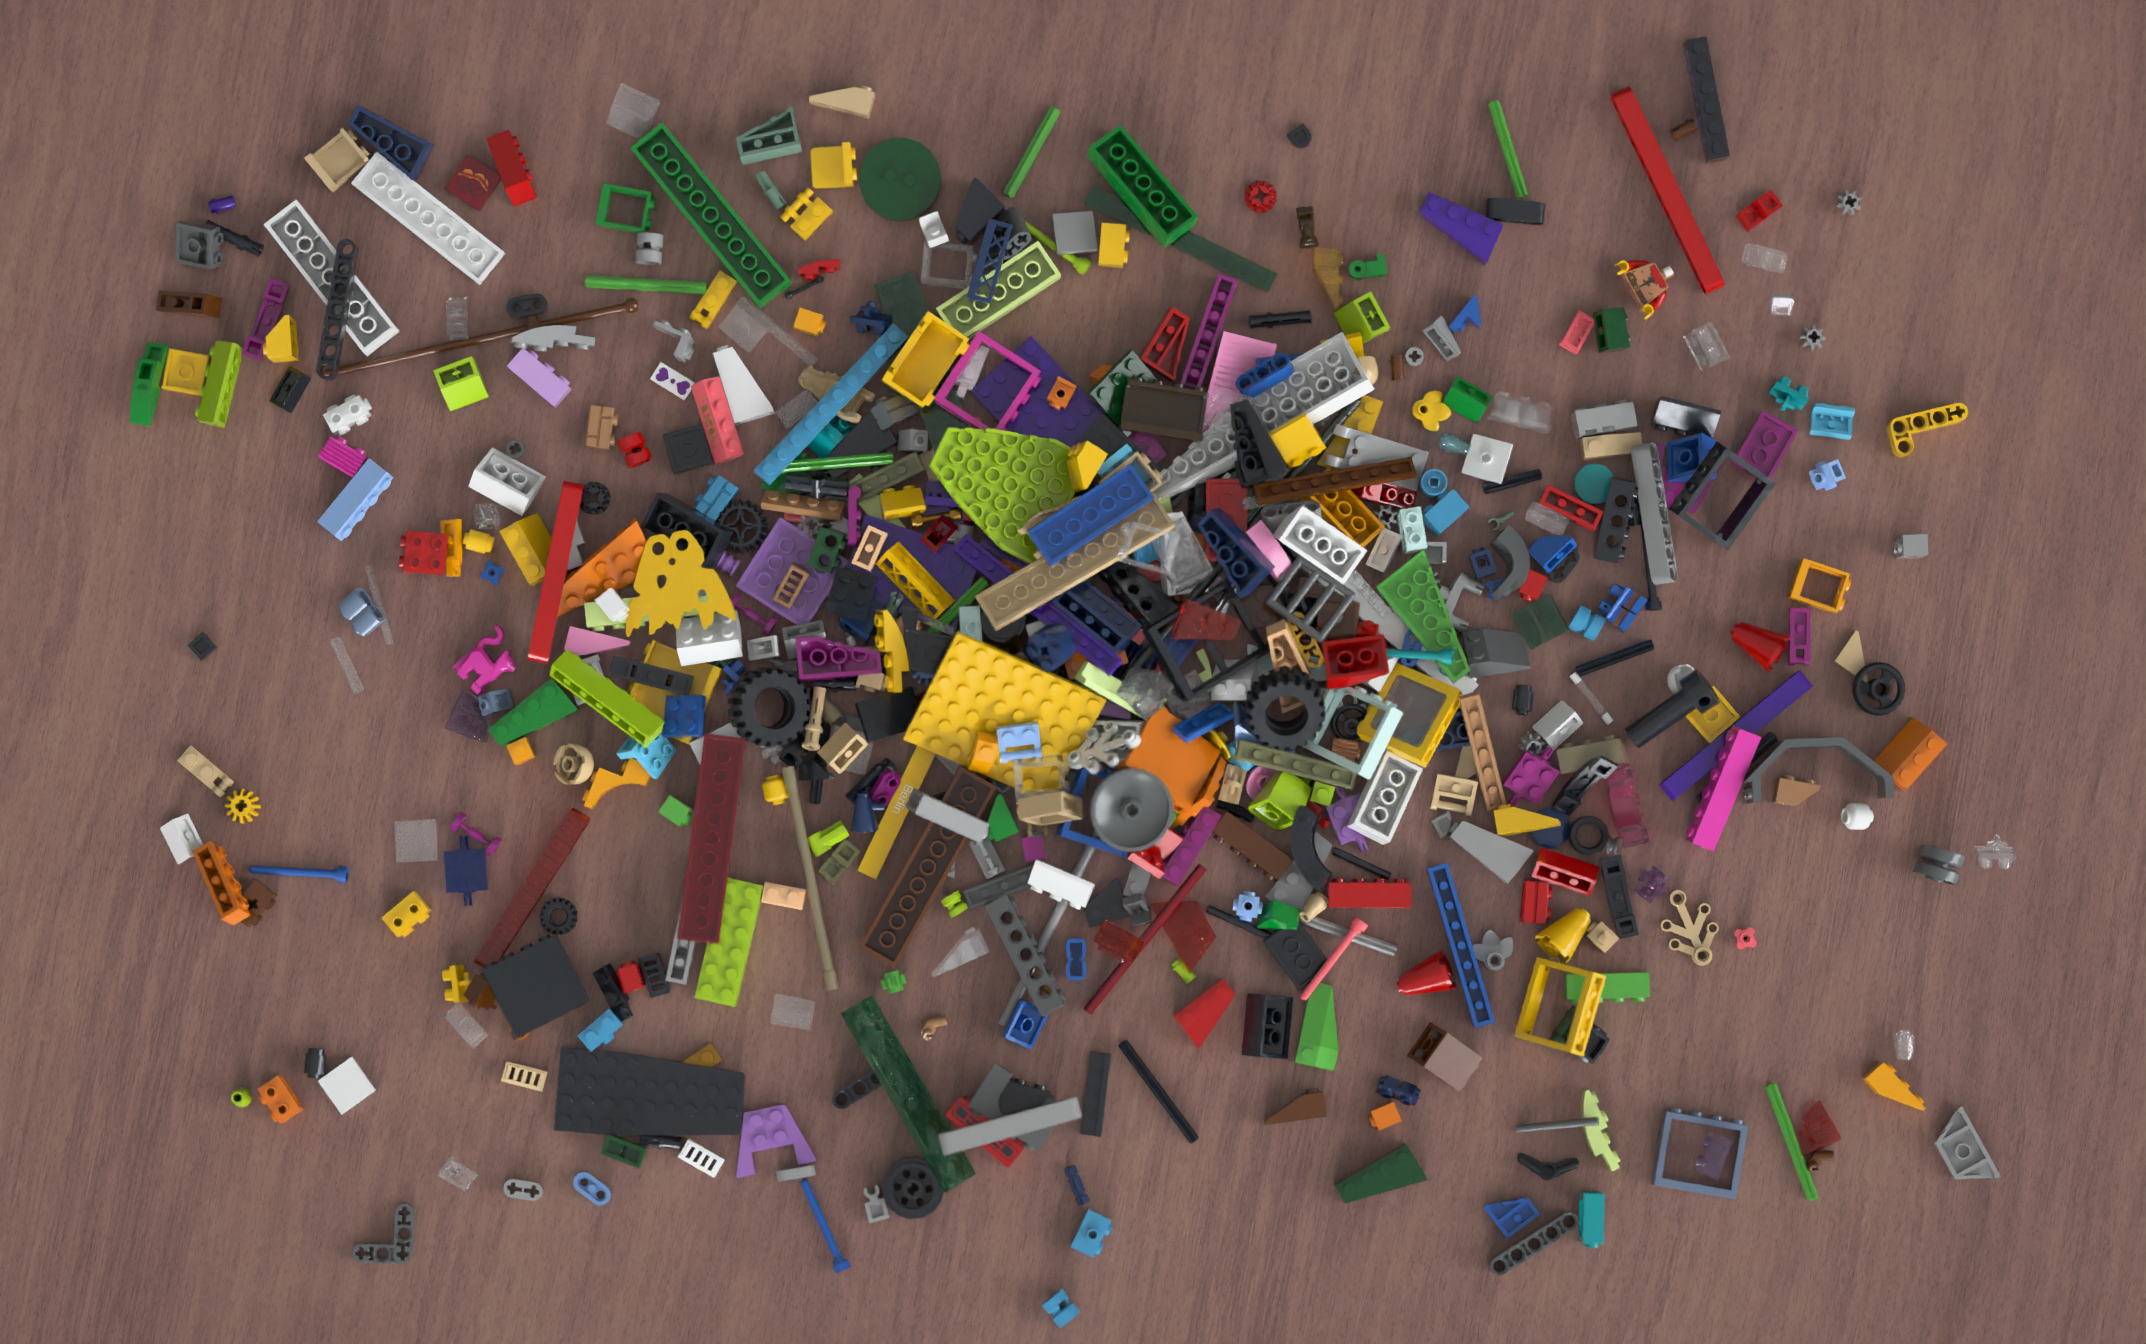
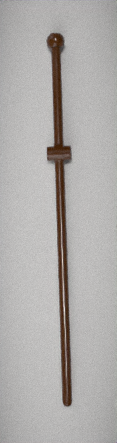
M628 298L621 304L545 321H539L538 316H529L526 318V324L523 326L340 366L338 375L512 337L538 327L565 325L623 311L635 313L639 309L636 298ZM332 368L324 370L323 375H330Z

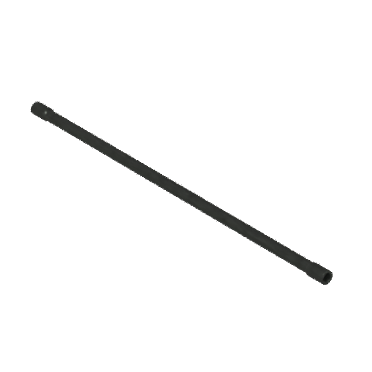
M1358 399L1341 408L1338 415L1320 435L1325 445L1334 436L1335 425H1343L1360 406L1361 402ZM1312 456L1301 465L1295 466L1285 479L1300 476L1316 456ZM1278 502L1262 505L1248 522L1247 531L1262 520L1261 510L1264 507L1277 505ZM1215 562L1177 609L1202 595L1224 569L1223 565ZM1187 612L1162 626L1158 632L1163 641ZM1149 643L1120 677V681L1128 685L1154 654ZM1107 698L1109 702L1114 704V701Z

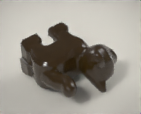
M1313 207L1296 208L1300 234L1302 235L1299 247L1301 249L1318 247L1319 243L1314 235Z

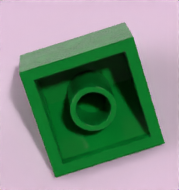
M997 795L987 822L989 824L990 840L995 839L996 843L1019 832L1002 795Z

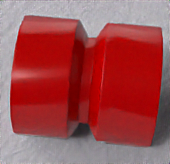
M641 431L617 441L621 452L626 454L624 459L629 469L640 466L653 458L649 448L644 447L646 442ZM638 449V451H639L638 453H635V454H634V453L632 452V451H635V450Z

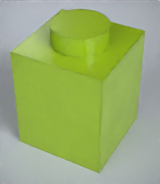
M1315 780L1310 801L1330 806L1336 786Z

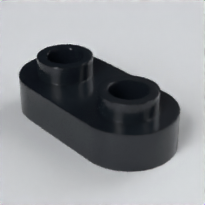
M541 294L511 298L507 302L506 310L511 317L516 319L543 314L547 310L548 302ZM537 301L541 302V307L535 308L534 303ZM516 305L521 306V310L519 312L514 311V307Z

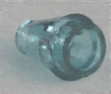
M1449 432L1448 434H1442L1438 447L1443 452L1467 455L1471 444Z

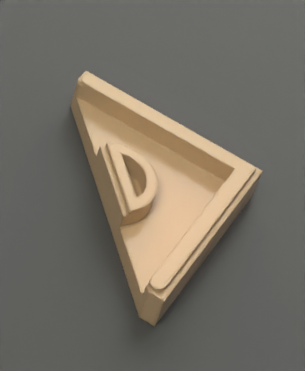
M1857 630L1854 631L1834 660L1836 664L1854 676L1865 666L1860 636ZM1867 674L1862 679L1865 683L1868 681Z
M1462 746L1455 776L1469 778L1476 774L1477 771L1471 747Z

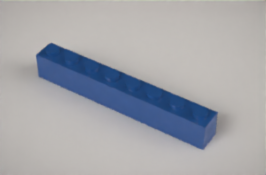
M1448 863L1427 868V875L1472 1026L1477 1028L1494 1023L1493 1013Z

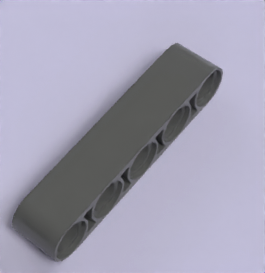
M1570 1211L1560 1213L1493 1256L1488 1263L1490 1271L1500 1276L1506 1274L1575 1230L1579 1224L1578 1217ZM1571 1215L1573 1217V1224L1567 1227L1563 1224V1219ZM1551 1226L1555 1227V1236L1548 1238L1546 1236V1229ZM1531 1238H1537L1539 1241L1538 1246L1534 1249L1528 1246ZM1514 1249H1520L1521 1257L1517 1260L1511 1258V1252ZM1497 1260H1502L1504 1263V1267L1500 1271H1495L1493 1268V1264Z

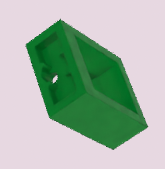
M603 183L596 225L631 233L646 232L651 228L652 218H649L650 210L655 208L656 198H653L652 192ZM612 193L646 199L641 227L607 221Z

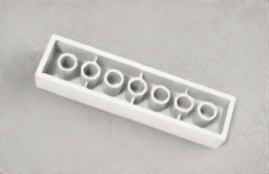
M295 200L267 221L264 226L327 305L336 249L303 206ZM343 265L340 268V274H346L349 271L348 265ZM355 274L346 331L362 352L369 356L400 331ZM345 285L337 287L336 293L338 295L345 292ZM337 305L333 308L334 315H338L342 312L341 305Z

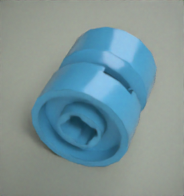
M1438 469L1426 471L1420 479L1419 490L1425 497L1436 498L1440 496L1448 484L1446 475Z
M1580 605L1572 617L1568 628L1576 633L1583 632V637L1593 642L1603 627L1606 618L1597 613L1592 615L1590 609Z
M1063 1289L1057 1291L1041 1305L1048 1314L1053 1315L1052 1320L1059 1328L1067 1324L1080 1312L1074 1302L1068 1301L1069 1296Z

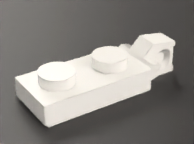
M980 346L955 384L959 386L956 397L964 399L967 389L971 391L976 386L990 348Z

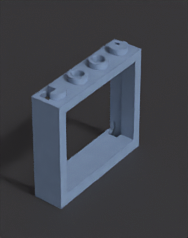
M1676 1108L1664 1111L1652 1184L1736 1200L1748 1126L1743 1125V1120L1731 1118V1122L1722 1121L1723 1117L1710 1115L1709 1119L1703 1118V1113L1690 1111V1115L1682 1114V1110ZM1672 1119L1739 1130L1730 1189L1662 1178Z

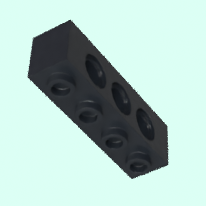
M1611 476L1594 559L1619 563V559H1624L1626 547H1622L1623 540L1628 539L1630 527H1626L1627 521L1633 517L1634 507H1631L1632 498H1637L1639 488L1635 486V481ZM1619 495H1624L1627 498V502L1625 505L1620 506L1616 504L1615 498ZM1615 515H1619L1623 519V522L1618 526L1611 523V518ZM1610 535H1615L1619 540L1614 546L1609 545L1606 541Z
M1126 557L1098 572L1100 579L1111 588L1112 594L1123 603L1124 609L1131 613L1134 619L1143 626L1141 629H1146L1170 614Z

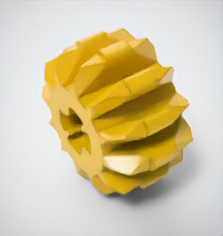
M242 788L240 794L237 790L233 791L235 798L227 797L231 804H225V807L231 808V810L226 814L228 816L233 815L232 821L236 822L239 818V822L244 824L245 817L248 822H252L251 814L253 816L259 815L254 809L261 808V805L254 804L259 800V797L252 798L253 791H249L246 794V789ZM244 800V804H247V808H243V812H241L242 809H240L238 806L239 804H242Z

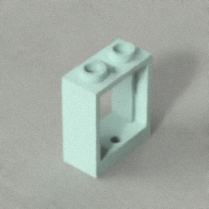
M1421 506L1399 510L1396 516L1399 533L1403 536L1401 540L1403 555L1425 550L1427 542Z

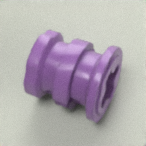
M724 551L717 567L722 568L721 571H727L730 576H733L741 561L733 559L734 556L726 555V551Z

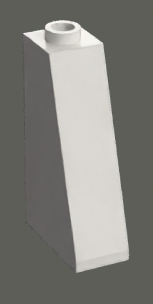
M726 345L717 348V352H714L713 355L735 425L774 414L772 405L733 347L729 348Z

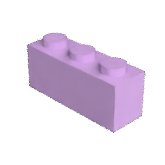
M522 348L507 367L556 408L572 390L568 386L570 382L562 375L558 378L552 372L555 369L547 362L544 364L537 360L539 356L532 349L527 351Z

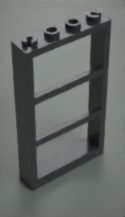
M1269 573L1267 577L1273 588H1275L1278 582ZM1226 579L1142 630L1182 703L1191 701L1270 652L1269 642L1267 644L1263 643L1231 584L1233 583L1229 579ZM1288 584L1279 595V599L1285 608L1295 596L1290 593ZM1223 589L1226 591L1258 648L1228 668L1193 608ZM1298 606L1294 610L1301 612ZM1185 612L1188 613L1221 671L1192 690L1157 630ZM1298 628L1299 631H1295V633L1298 634L1302 630Z

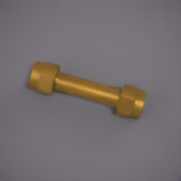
M960 507L951 508L948 512L923 516L922 514L911 515L913 528L922 527L925 523L936 522L942 514L949 520L951 519V521L962 520Z

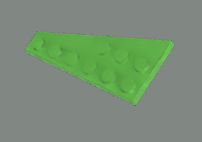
M1423 549L1380 583L1376 590L1426 651L1440 652L1444 648H1453L1452 665L1443 664L1439 660L1434 661L1454 684L1466 675L1470 668Z

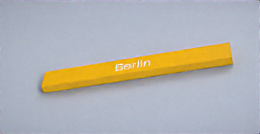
M919 746L916 747L901 778V783L893 795L878 826L879 829L876 830L857 871L877 879L909 812L905 805L913 788L920 789L934 760L935 753Z

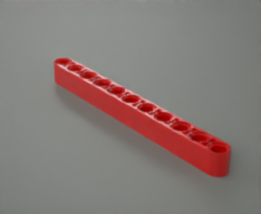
M1627 86L1610 94V99L1702 291L1706 295L1725 286L1720 271L1630 86Z

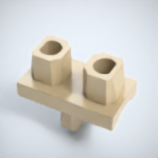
M1227 764L1218 800L1239 804L1246 770Z

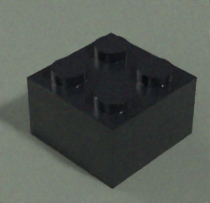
M837 566L827 600L826 613L866 623L876 589L877 576Z

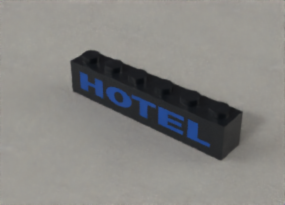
M1707 36L1689 39L1685 41L1683 47L1706 164L1724 161L1729 158L1730 154Z

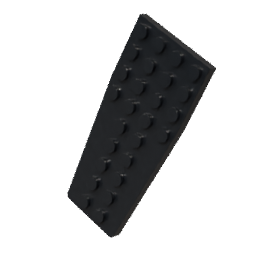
M561 1048L554 1131L612 1134L615 1136L661 1134L738 1135L741 1133L746 1076L743 1072L624 1052Z

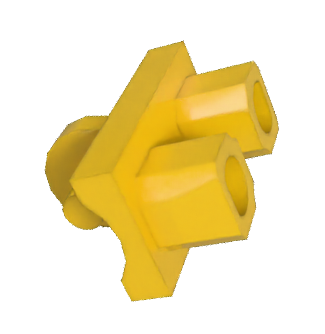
M465 964L449 966L450 968L443 970V980L451 981L452 989H445V1000L454 1001V1003L469 1001L468 998L463 996L472 981L470 980V973L465 972Z

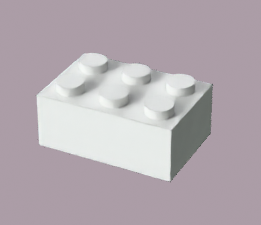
M737 610L735 611V621L720 613L714 614L713 623L708 625L706 630L702 627L699 616L682 619L679 629L676 630L677 651L681 666L743 657L741 625Z

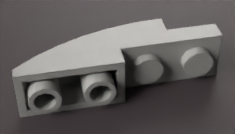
M552 325L522 332L510 338L509 343H514V347L526 349L527 346H534V350L547 352V349L553 348V341L556 342L557 346L568 347V344H574L577 349L588 350V347L594 346L595 338L575 335L576 326Z

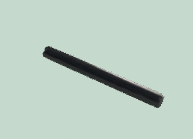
M1128 1040L1121 1042L1118 1046L1189 1143L1192 1144L1198 1140L1199 1136Z

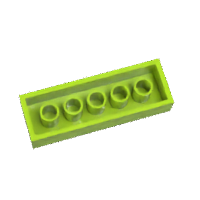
M728 878L719 944L707 943L694 998L737 1007L760 909L763 885Z

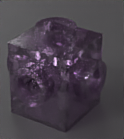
M1652 866L1648 871L1643 870L1637 880L1640 882L1634 891L1651 903L1657 896L1661 897L1668 887L1665 885L1669 878L1662 871Z

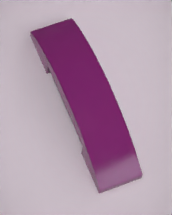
M273 278L269 279L263 294L262 305L252 331L247 336L241 352L242 355L258 361L262 360L264 356L263 343H266V336L279 322L289 291V284Z

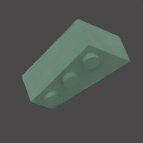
M792 106L782 114L770 118L768 122L761 126H756L736 138L742 165L802 152Z

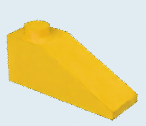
M1502 805L1498 807L1499 810H1494L1497 833L1501 837L1561 826V822L1558 819L1511 807L1510 805Z

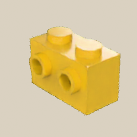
M1102 223L1098 266L1123 268V263H1127L1128 251H1125L1124 247L1125 243H1129L1130 231L1126 230L1125 224Z
M413 891L386 913L382 920L397 937L402 935L406 937L414 930L412 926L417 922L421 924L430 917L428 913L432 910L419 894Z

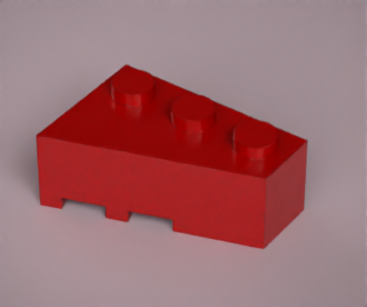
M508 129L486 138L504 188L514 207L536 199L537 196L531 184L533 180L530 170L525 169L524 166L527 163L523 152L519 153L517 149L521 147L517 136H512Z
M1221 978L1173 1015L1198 1049L1234 998L1235 993L1226 981Z

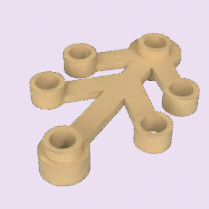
M1675 890L1670 893L1669 902L1677 907L1685 928L1673 924L1669 919L1662 920L1660 928L1662 931H1671L1690 939L1693 947L1682 944L1677 938L1670 939L1668 947L1673 951L1679 950L1691 955L1692 960L1697 965H1707L1712 960L1710 945L1714 935L1719 931V926L1715 922H1709L1706 925L1707 934L1701 943L1698 936L1711 908L1707 903H1701L1697 908L1698 915L1693 925L1685 907V893L1681 890ZM1676 894L1681 898L1679 902H1675L1673 899ZM1703 905L1707 906L1708 908L1706 913L1701 912V907ZM1664 922H1669V929L1663 928ZM1711 924L1715 925L1716 930L1714 932L1709 931V926ZM1672 941L1678 942L1677 948H1672ZM1703 951L1705 953L1704 959L1698 957L1699 952Z

